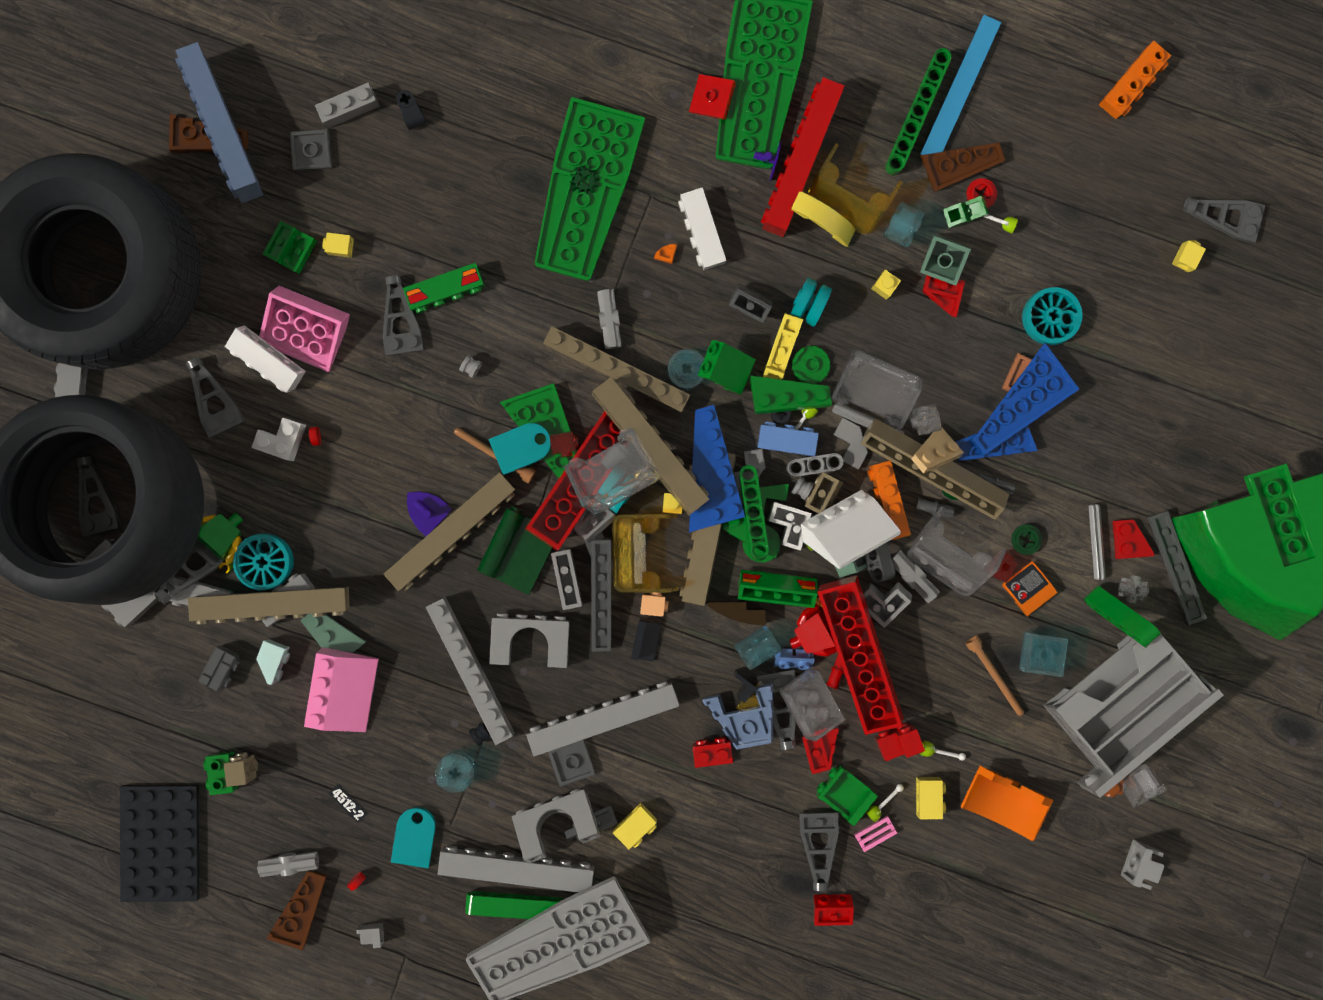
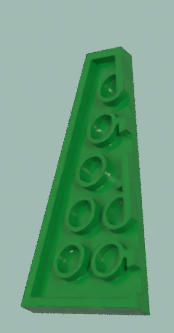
M553 383L501 401L500 404L518 427L534 423L541 425L548 431L551 437V448L543 459L559 479L578 450L555 384ZM539 433L535 438L536 443L539 445L544 444L546 436Z

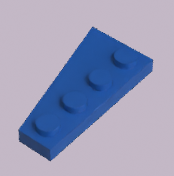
M1028 425L984 456L972 441L976 434L955 441L964 452L957 459L958 461L1038 451Z

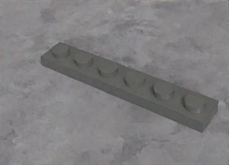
M1163 511L1149 516V523L1186 625H1192L1207 619L1169 512Z
M611 538L591 539L592 652L611 651Z

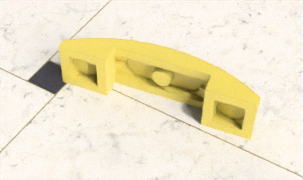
M799 192L791 209L803 218L812 220L833 235L832 238L848 247L856 230L854 226L826 204L808 194Z
M787 313L784 314L763 377L783 379L795 340L803 322L802 318Z

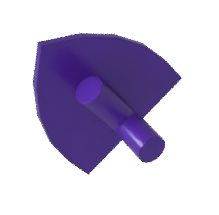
M779 142L776 156H773L770 152L762 153L755 151L753 159L773 164L769 181H771L775 170L781 142Z
M424 492L407 493L409 515L414 525L425 536L430 534L452 511V508L437 496Z

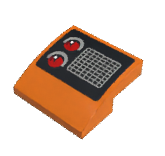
M1033 561L1002 584V587L1015 600L1017 606L1027 617L1058 593Z

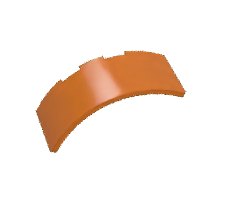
M979 766L961 804V808L988 818L1034 841L1053 803V799L1023 785L1019 787V782Z

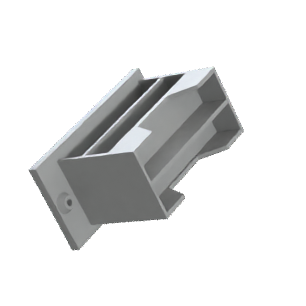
M1127 635L1117 644L1118 651L1071 690L1063 688L1043 705L1095 766L1079 779L1077 783L1081 788L1100 798L1224 696L1219 689H1215L1201 675H1196L1162 635L1157 637L1147 648Z

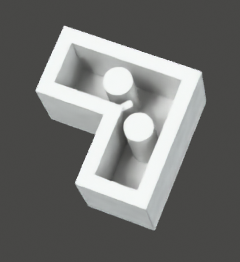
M282 418L277 435L264 430H257L252 448L288 461H294L306 425Z
M773 502L767 521L785 526L781 545L801 551L803 544L801 523L810 519L812 513Z

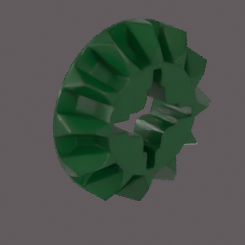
M585 165L574 168L572 172L576 171L577 174H570L573 179L569 182L574 184V187L571 188L573 192L578 189V193L584 191L588 194V190L594 193L595 191L591 186L594 185V187L598 188L599 185L594 183V180H600L599 177H593L597 174V171L590 172L592 167L589 166L586 170L584 169ZM579 174H581V176L583 175L584 177H587L591 174V176L588 179L590 187H588V185L584 183L578 186L581 180Z
M1027 524L1016 527L1012 533L1011 543L1014 550L1018 553L1031 555L1039 550L1042 544V536L1036 527ZM1028 534V539H1030L1033 543H1026L1024 545V541L1021 540V538L1019 537H1026V535Z

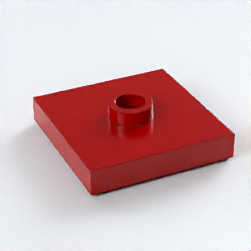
M699 74L689 112L726 120L736 82L734 80Z

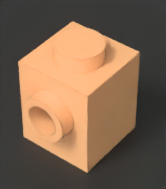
M650 591V594H642L640 614L663 616L664 612H668L669 601H665V596H662V592Z

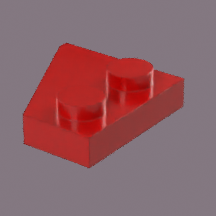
M926 275L922 292L950 316L956 318L965 281L958 280L957 285H953Z
M1133 519L1112 521L1115 559L1154 556V552Z
M838 727L802 736L811 774L831 770L835 742L839 732Z

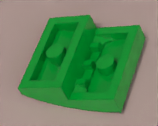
M280 221L263 255L300 274L317 240Z

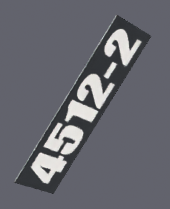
M338 784L328 793L357 823L367 815Z

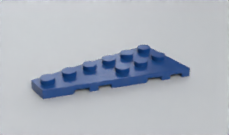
M1046 343L1042 345L972 441L983 456L1079 390Z
M714 405L695 410L692 473L697 479L695 482L698 486H703L709 495L707 497L709 500L690 515L689 532L745 517Z

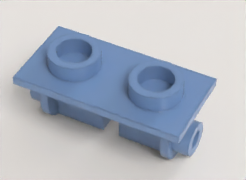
M779 648V650H775L776 659L774 667L781 669L795 667L807 670L813 667L814 654L796 649V656H792V649Z

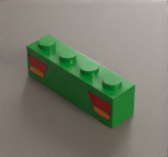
M473 263L404 287L403 291L410 310L420 314L426 312L427 308L433 305L435 307L443 306L446 304L445 301L450 299L457 301L464 298L463 295L477 294L482 291V288H485L478 265Z
M741 570L738 599L815 608L818 594L816 578Z

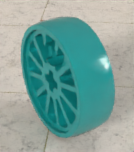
M1048 287L1034 293L1027 300L1022 312L1023 327L1029 337L1040 344L1046 343L1048 346L1058 345L1070 340L1077 333L1082 322V308L1078 299L1068 290L1059 287ZM1043 295H1048V306L1042 299ZM1053 295H1057L1059 298L1053 307ZM1062 299L1066 300L1068 305L1060 309L1059 305ZM1036 300H1038L1043 310L1034 306ZM1034 310L1040 313L1041 316H1032L1031 311ZM1052 312H1053V316L1056 317V318L1053 319V320H1052V317L1049 316V314L1052 313ZM1064 314H1067L1071 319L1069 324L1063 322L1062 317ZM1031 319H1041L1042 321L1034 326ZM1044 324L1041 333H1039L1036 328ZM1048 326L1050 338H1047L1044 335ZM1054 327L1061 336L1060 338L1054 337ZM1062 328H1069V331L1065 334Z
M270 533L254 534L244 539L237 547L233 558V567L238 579L245 586L257 591L272 590L284 584L290 577L294 566V557L289 545L279 536ZM257 540L258 543L255 549V547L252 544L254 543V541ZM265 542L270 547V551L267 553L262 550V545ZM248 547L253 552L255 557L246 553V549ZM282 550L284 558L274 559L273 556ZM243 556L252 559L253 562L243 563ZM261 559L267 561V564L261 563ZM285 561L284 569L274 565L275 562ZM253 565V568L245 572L244 566ZM271 568L282 572L281 576L277 578ZM257 570L253 580H251L249 574ZM261 572L263 584L257 582ZM267 572L274 580L271 584L268 583Z

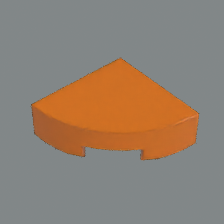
M669 244L662 247L656 252L654 259L672 264L677 245Z

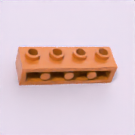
M1155 41L1151 42L1098 105L1115 119L1120 115L1125 116L1131 110L1130 104L1133 100L1137 102L1144 94L1142 91L1144 87H1149L1156 80L1154 75L1158 71L1161 73L1169 64L1167 60L1171 55Z
M891 461L869 466V479L873 481L875 487L873 489L874 497L901 531L900 535L891 540L911 535Z

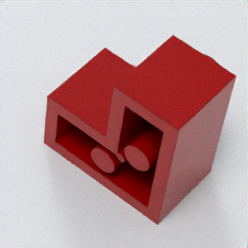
M904 722L901 727H897L894 730L880 731L879 735L875 736L882 758L885 761L901 755L909 758L925 751L917 729L912 724H907V722Z

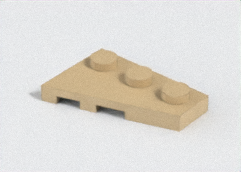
M939 425L911 460L924 474L960 458L964 452Z

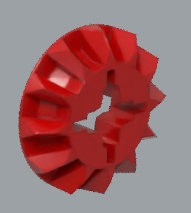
M976 179L967 188V201L978 197L977 191L980 192L986 188L984 190V195L986 196L984 200L986 207L989 208L997 198V189L988 179Z

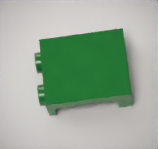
M712 340L698 376L724 387L729 392L741 395L756 359L726 343Z
M839 764L830 770L829 778L826 782L822 781L816 789V795L820 800L822 799L846 818L850 824L855 826L878 796Z

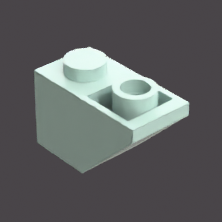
M270 639L263 641L257 656V662L267 684L273 685L279 682L283 675L281 669L290 657V653H288L290 647Z

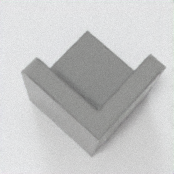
M383 923L362 924L357 928L356 931L357 934H360L362 945L373 944V948H381L384 943Z

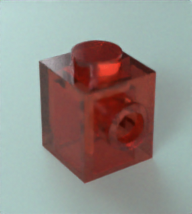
M573 432L549 435L552 455L561 454V457L573 456L572 452H575L576 447H579L578 436H574Z
M1003 552V554L996 553L986 574L1003 583H1007L1018 563L1013 561L1014 557L1006 552Z

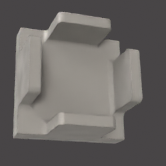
M1133 839L1121 876L1134 886L1151 890L1152 886L1143 880L1146 879L1159 883L1164 869L1163 864L1152 861V854L1163 857L1164 853Z

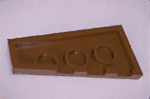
M170 114L169 151L171 153L214 152L211 147L212 143L204 130L203 122L196 121L193 118H182ZM236 128L245 151H248L247 130Z
M999 142L920 155L933 191H938L1006 161Z
M313 870L307 871L275 923V926L267 936V940L299 950L305 948L327 875Z

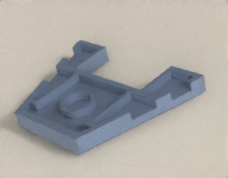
M772 683L756 686L754 691L759 706L726 712L720 694L704 697L702 700L704 705L708 706L712 711L714 719L718 720L722 725V730L736 750L772 743Z

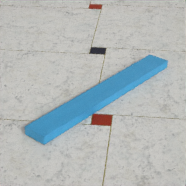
M983 15L920 155L943 152L1001 22Z

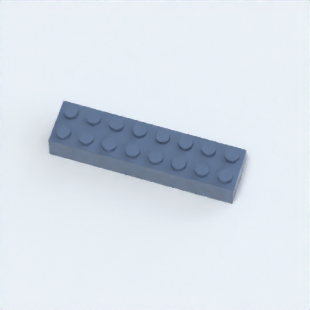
M198 42L175 50L178 58H175V61L183 74V80L190 91V97L194 105H196L198 116L205 126L206 135L212 143L211 147L220 162L219 166L227 179L226 183L234 198H239L241 203H245L263 196L264 194L214 75Z

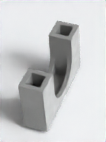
M114 539L104 540L83 561L102 554L114 545L116 541ZM159 588L142 597L124 603L101 606L107 612H111L118 625L128 627L133 625L159 601L154 596V593Z
M497 613V616L492 617L490 664L509 665L511 663L512 639L515 633L520 629L530 627L541 631L548 641L547 667L567 668L570 620H566L565 616H554V619H547L545 615H535V618H528L526 614H516V617H508L506 613Z
M584 789L573 790L570 792V795L565 797L557 796L551 802L546 804L545 802L538 803L530 810L522 809L517 811L516 815L511 816L524 861L530 864L547 857L541 840V827L549 816L556 813H565L572 817L578 838L582 843L601 837L588 794Z

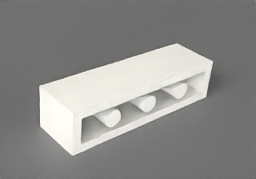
M703 187L680 194L678 204L680 211L685 212L687 218L684 219L687 231L691 230L693 236L690 237L693 249L696 248L698 252L696 256L698 266H702L705 271L726 264V258Z
M245 325L235 328L225 345L233 356L242 359L249 368L257 370L264 379L273 382L280 391L287 393L294 390L306 372Z

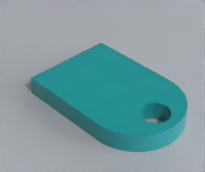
M534 423L522 425L488 439L503 475L543 459L551 448V437L548 431L541 425ZM539 433L546 436V441L542 445L537 444L535 440Z
M412 807L404 811L399 817L391 863L422 868L430 867L436 822L433 815L427 809ZM414 813H421L423 820L421 822L414 821Z

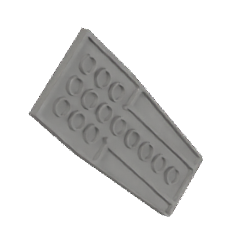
M613 876L558 902L467 954L466 962L489 1000H508L601 966L649 944L650 938L616 877Z

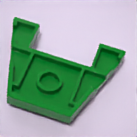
M789 484L760 488L763 513L766 499L786 502ZM740 490V491H738V492H739L740 499H741V503H742V506H743L742 493H741V490ZM749 490L746 492V496L748 498H755L756 493L753 490ZM751 509L748 512L751 517L759 516V511L756 509ZM745 517L723 524L722 530L749 544ZM753 528L751 532L754 536L758 537L760 536L761 529ZM767 538L769 546L768 555L776 558L779 540ZM756 547V549L765 553L764 548Z

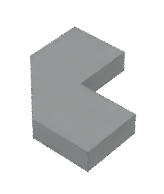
M842 418L833 435L850 444L843 456V462L859 470L868 453L866 447L861 445L863 439L862 432L859 426Z
M763 449L744 451L745 464L755 467L759 477L766 468ZM749 471L743 473V477L747 480L754 477ZM733 472L738 491H740V472Z

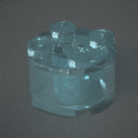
M901 201L883 237L908 248L915 231H918L922 223L921 220L924 213Z
M687 349L676 352L668 363L670 381L676 387L684 390L699 386L704 378L698 376L704 361L702 355L697 351ZM683 366H685V367L691 366V369H690L691 373L689 374V373L687 372V373L684 374V373H683V370H684V369H683Z
M460 750L448 752L440 759L436 766L435 777L437 784L448 792H462L472 783L476 773V766L468 753ZM454 768H458L457 772L459 773L457 775L454 774Z

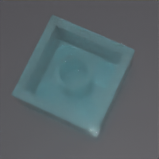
M1024 632L1019 670L1028 673L1063 677L1068 639L1061 636Z

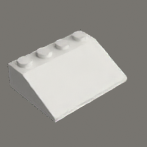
M863 490L856 492L801 523L803 542L838 569L845 567L901 534L899 528L878 502Z

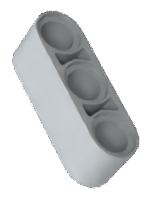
M837 453L794 459L787 464L786 470L793 477L836 471L843 466V458ZM831 457L838 459V465L835 468L829 464ZM812 460H817L820 464L819 469L816 471L810 467ZM793 463L800 465L801 470L799 473L792 472L791 465Z

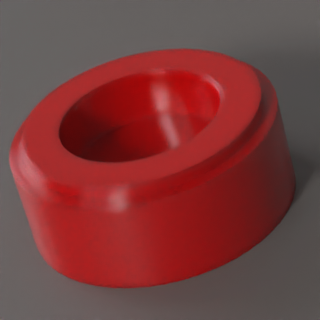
M318 426L309 428V439L313 446L321 445V433Z
M362 872L357 873L349 881L347 887L354 891L363 883L366 876Z

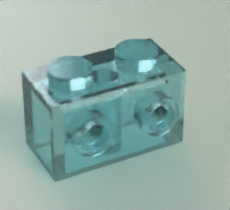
M763 626L734 645L750 671L782 651L767 626Z

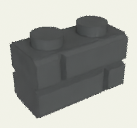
M738 284L730 298L729 306L735 309L738 308L739 311L763 323L772 308L773 301Z
M222 645L216 646L198 681L218 692L224 688L227 689L232 681L229 677L240 666L241 662L238 661L240 655Z

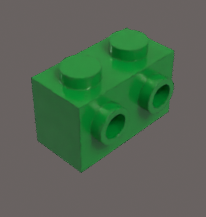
M234 751L212 753L205 757L203 765L204 770L207 771L206 788L209 790V795L233 793L238 789V786L226 787L224 763L234 756Z

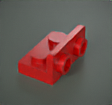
M726 737L715 738V741L707 742V739H701L692 744L695 768L733 763L731 741L729 739L726 740Z
M822 894L813 896L814 926L853 925L854 906L851 894Z

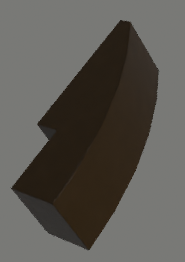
M707 601L709 608L729 619L752 625L766 626L765 609H746L745 601Z

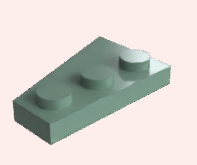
M313 613L300 620L321 648L325 647L353 653L367 642L327 614L321 617H313Z

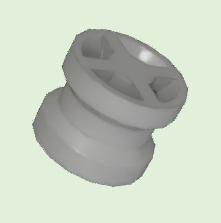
M468 354L462 362L459 371L469 374V377L474 378L480 370L482 362L474 360L473 356Z
M800 476L791 493L799 494L805 500L811 492L814 483L806 482Z

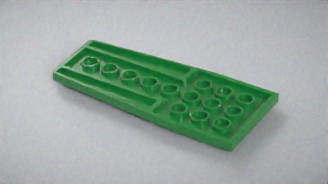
M735 0L726 46L723 78L734 80L736 85L726 120L719 119L716 146L717 160L767 170L772 168V163L753 159L755 151L762 153L770 152L773 156H776L803 57L812 0Z
M571 97L551 174L535 258L537 268L583 281L591 280L630 176L645 117ZM585 165L584 169L587 170L591 166L590 172L597 171V174L593 177H599L600 180H594V183L599 185L598 188L594 187V185L591 186L595 191L594 193H591L590 190L587 191L588 194L584 191L578 193V189L573 192L571 188L574 187V184L569 182L573 179L570 174H577L576 171L572 172L574 168ZM579 174L581 180L578 186L584 183L588 185V187H590L588 179L591 176V174L587 177H584L583 175L581 176V174Z

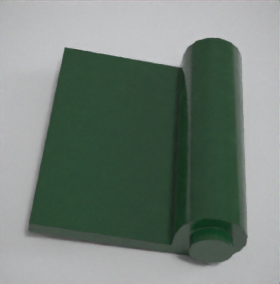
M512 506L511 509H506L477 571L530 595L552 547L525 530L531 519L522 515V510Z

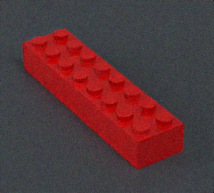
M825 77L822 78L821 83H816L811 95L813 101L809 100L803 115L807 118H802L796 133L799 137H794L789 150L792 155L788 154L782 170H785V173L780 172L775 185L778 190H773L768 202L771 208H766L760 222L764 224L763 230L782 238L784 237L794 213L791 208L799 192L803 191L844 85Z
M605 411L525 528V530L557 551L614 468L613 466L608 470L601 460H603L614 443L617 444L620 441L626 448L630 444Z
M858 576L820 585L818 595L864 734L868 735L901 727L904 717Z

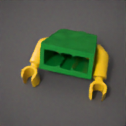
M236 513L228 520L221 514L203 517L200 533L197 538L219 559L223 560L225 558V562L221 563L219 569L226 565L228 567L226 573L233 569L234 554L242 542L241 533L236 527L243 519Z

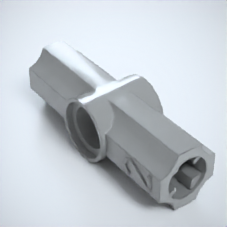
M614 289L597 291L600 307V326L603 329L605 349L621 347L618 310H616Z
M901 550L892 556L894 568L901 575L903 581L911 589H914L927 603L938 596L940 591L926 578L927 575L916 564H913Z
M317 851L301 854L290 852L281 854L278 857L259 859L257 866L258 874L260 877L279 874L281 876H290L300 871L318 869L319 856Z

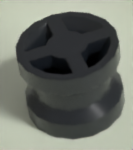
M790 411L771 413V419L776 424L786 423L791 416Z
M480 722L478 727L469 730L471 738L478 746L482 745L484 740L491 739L483 722Z

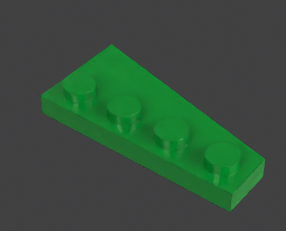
M750 376L755 414L831 407L832 405L829 386Z

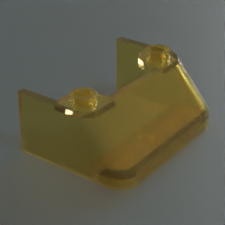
M835 143L807 194L838 212L859 233L864 235L870 234L876 228L903 182L899 180L889 196L884 193H876L869 202L856 196L835 183L839 177V169L830 162L839 146Z
M678 514L618 515L614 518L613 583L617 591L646 593L679 591V587H661L659 575L653 571H646L645 533H654L658 530L660 518H678Z

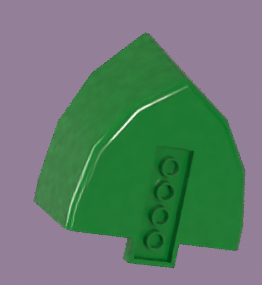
M1287 463L1244 476L1249 495L1171 518L1183 553L1196 579L1230 615L1277 640L1285 639L1318 616L1323 610V472L1293 481Z

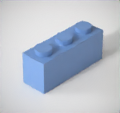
M765 422V425H760L757 448L815 456L819 433H814L812 428L803 427V431L795 430V426L784 425V428L776 427V423Z

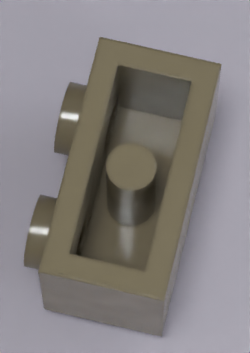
M823 472L817 477L814 484L815 487L806 498L805 507L818 514L832 506L843 485V482Z
M247 752L235 754L236 756L230 757V760L224 763L226 787L246 785L257 777L258 762L254 759V755H248Z

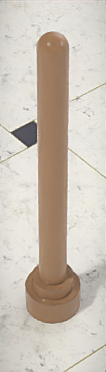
M460 428L454 430L455 435L496 459L491 447ZM522 467L515 470V472L520 474L522 480L528 484L537 472L531 467Z
M978 635L966 641V646L973 653L976 652L1016 714L1022 716L1024 710L982 649L981 639Z

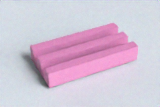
M886 815L854 835L865 852L894 836L897 832ZM887 822L888 825L873 832L872 834L868 835L863 839L860 838L864 834L870 832L871 830ZM891 829L889 832L883 834L882 836H880V837L876 838L875 840L869 842L868 844L864 845V843L868 842L869 840H871V839L875 838L876 836L882 834L883 832H885V831Z

